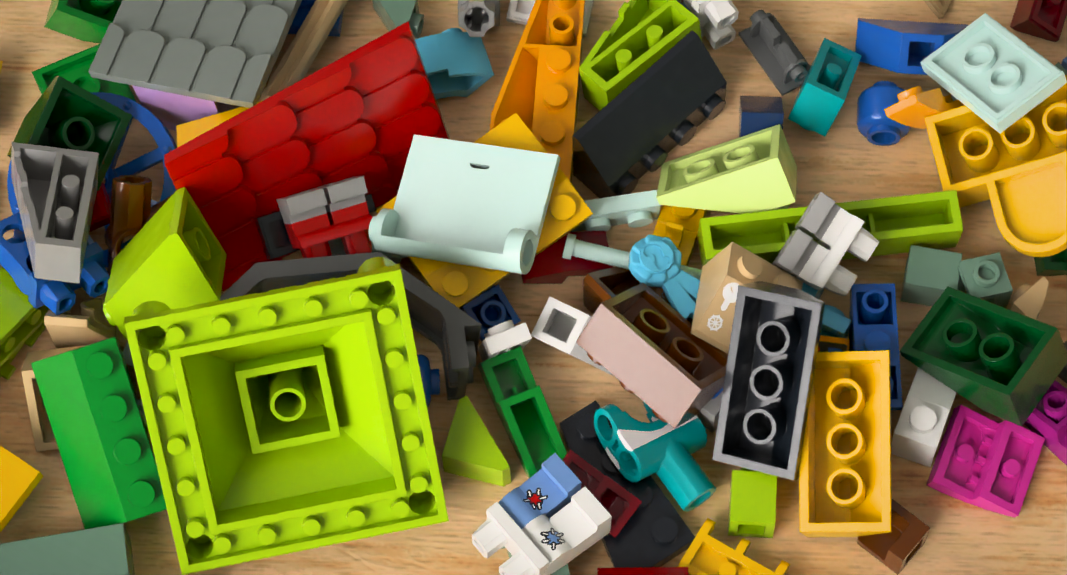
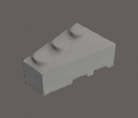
M12 142L11 178L35 278L80 284L98 189L99 153Z

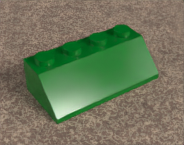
M114 336L32 362L33 372L84 529L125 523L167 509L152 443L118 337Z

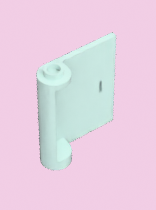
M414 134L394 208H383L377 216L371 219L368 230L369 239L373 242L374 248L379 252L527 274L534 262L560 156L557 154Z

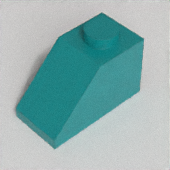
M824 38L800 88L788 119L806 130L814 131L826 137L846 99L862 55Z

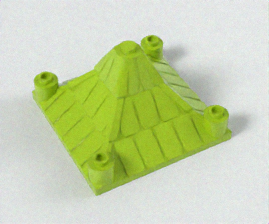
M373 257L366 260L359 267L356 274L346 275L345 277L325 279L304 285L289 286L269 290L268 292L253 293L185 308L171 309L165 303L147 301L136 307L131 316L124 317L125 330L182 575L449 521L400 264H395L392 260L385 257Z

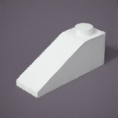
M919 367L891 441V454L931 467L957 392Z

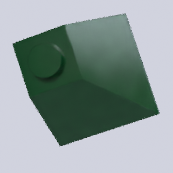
M56 76L25 116L13 142L99 153L97 189L99 191L132 115L70 81ZM11 146V148H10V150H9V152H8V154H7V156L10 157V158H11V149H12V146Z

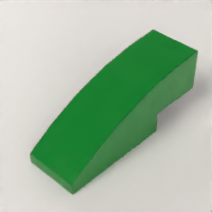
M521 346L480 362L478 369L528 478L542 468V463L554 453L563 460L567 451L539 385H536Z

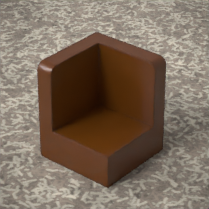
M892 499V532L858 536L857 544L898 575L923 546L930 527Z

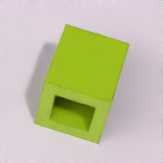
M746 468L732 470L728 536L773 538L776 523L777 476Z

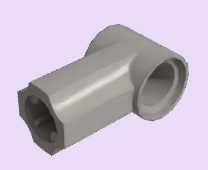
M458 0L459 27L464 28L470 37H484L489 28L500 26V0Z

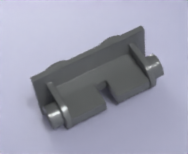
M764 10L756 11L750 17L752 25L739 32L738 35L783 96L802 86L811 66L775 16L771 13H765Z

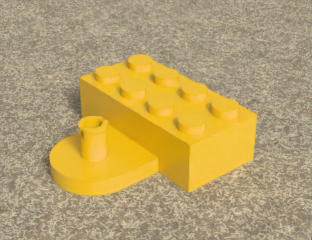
M1067 83L1001 134L965 105L924 117L943 191H957L959 208L990 199L996 223L1003 238L1013 249L1024 255L1047 257L1067 249Z

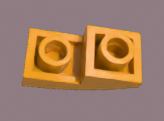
M916 86L897 95L899 102L884 109L888 118L898 123L914 128L927 129L924 117L964 106V104L959 100L953 101L951 95L943 97L940 88L923 92L921 86Z

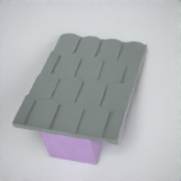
M122 0L113 23L109 24L88 72L92 78L132 85L141 105L152 112L170 130L177 131V125L235 108H251L260 99L302 0Z

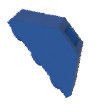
M858 18L855 52L862 55L860 62L896 73L927 75L924 73L920 62L969 25Z
M895 283L853 284L850 289L849 319H851V324L849 328V351H890L891 410H902Z

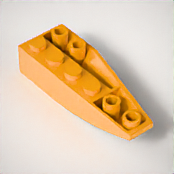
M536 0L492 110L490 130L517 113L544 149L550 154L560 156L559 168L572 183V135L576 132L580 86L579 67L581 66L585 0Z

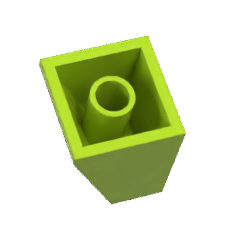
M185 187L175 191L113 260L105 302H103V311L109 324L117 326L125 340L128 338L124 317L131 316L134 309L144 302L159 301L165 303L171 309L217 300L220 301L227 254Z

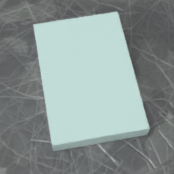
M986 13L920 62L924 73L1000 134L1067 83L1063 71Z

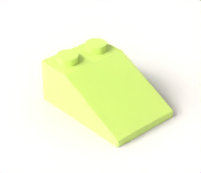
M778 124L664 162L661 167L656 198L659 205L740 214L787 209L791 203L796 202L797 165L781 125Z

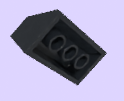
M693 30L572 135L573 175L597 197L605 198L630 194L637 186L639 178L648 170L650 172L656 171L665 162L668 153L676 145L683 146L689 142L696 133L697 127L707 118L709 120L714 119L725 107L727 82L700 37Z
M763 281L738 285L712 460L790 480L798 479L825 302L800 289Z

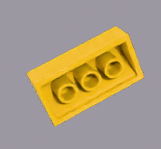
M889 350L817 352L799 466L800 533L808 538L858 537L892 532Z

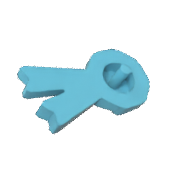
M651 234L636 242L630 250L628 267L631 274L640 283H644L647 286L662 287L671 307L685 319L693 318L700 280L681 269L682 254L670 238Z

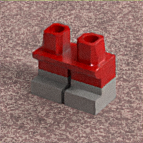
M364 176L350 177L276 199L292 248L301 249L303 258L332 256L328 241L340 237L346 255L372 252L368 230L373 217L369 214L365 194L368 192Z

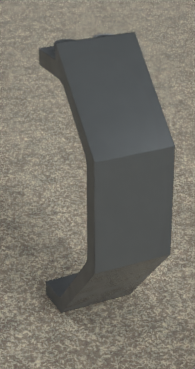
M380 252L257 262L221 295L220 301L289 286L304 285L325 279L345 277L346 275L356 274L359 267L370 258L387 257ZM401 268L412 328L435 343L441 351L447 401L461 399L465 397L467 384L474 381L473 367H476L482 324Z

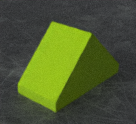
M465 396L459 399L442 453L444 472L503 487L510 484L511 473L509 464L469 398Z

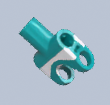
M645 402L643 403L648 412L646 415L650 423L640 422L632 418L626 411L622 412L614 404H607L596 410L594 414L596 434L609 458L627 480L638 482L656 473L683 511L686 512L697 508L715 493L716 487L691 455L703 449L707 443L705 427L697 415L674 429L669 423L658 419L654 415L652 408ZM607 418L609 419V421H610V423H611V425H612V429H611V427L609 426V423H608Z

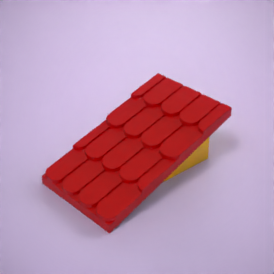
M408 21L271 97L259 101L251 108L239 107L177 125V148L164 155V164L175 189L178 190L183 187L187 189L227 254L222 283L223 292L229 289L255 263L280 261L282 258L292 254L289 253L271 260L267 259L254 218L280 210L276 199L350 177L364 176L368 192L366 195L372 194L375 207L381 206L398 194L414 134L450 139Z

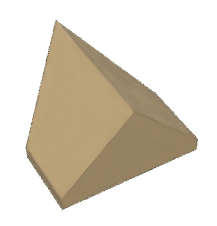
M81 287L74 291L76 301L70 310L57 316L49 309L44 316V324L56 349L89 345L117 336L123 353L128 339L125 340L117 326L109 324L104 315L103 302H105L106 292L94 298L90 297Z

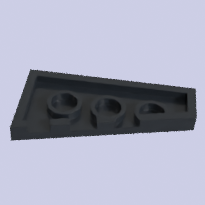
M595 400L559 423L560 432L569 452L571 449L601 473L610 477L642 501L616 538L610 534L602 538L604 547L614 568L661 567L687 550L695 536L651 476L638 482H630L617 469L606 453L595 431L594 414L596 410L601 408ZM607 418L608 423H609V426H610L611 429H612V425H611L609 419Z

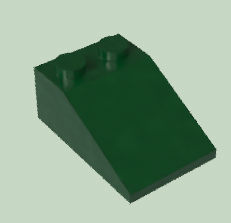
M947 286L900 349L902 357L982 410L1019 426L1025 423L1067 364V352L1058 328Z

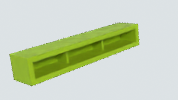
M956 190L835 203L851 215L865 221L862 228L879 241L870 257L908 253L911 245L933 249L956 247L963 232ZM807 207L700 218L697 237L702 267L732 241L772 264L792 231L796 230L795 226ZM846 251L841 260L857 257Z

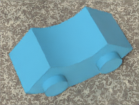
M450 28L440 34L415 39L436 100L452 96L468 97L494 76L481 37H470L468 32H462L459 28Z

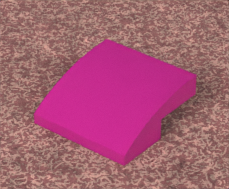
M959 405L953 410L926 486L985 510L1015 518L1019 516L1045 438L1010 421L1004 420L1001 423H997L963 405Z

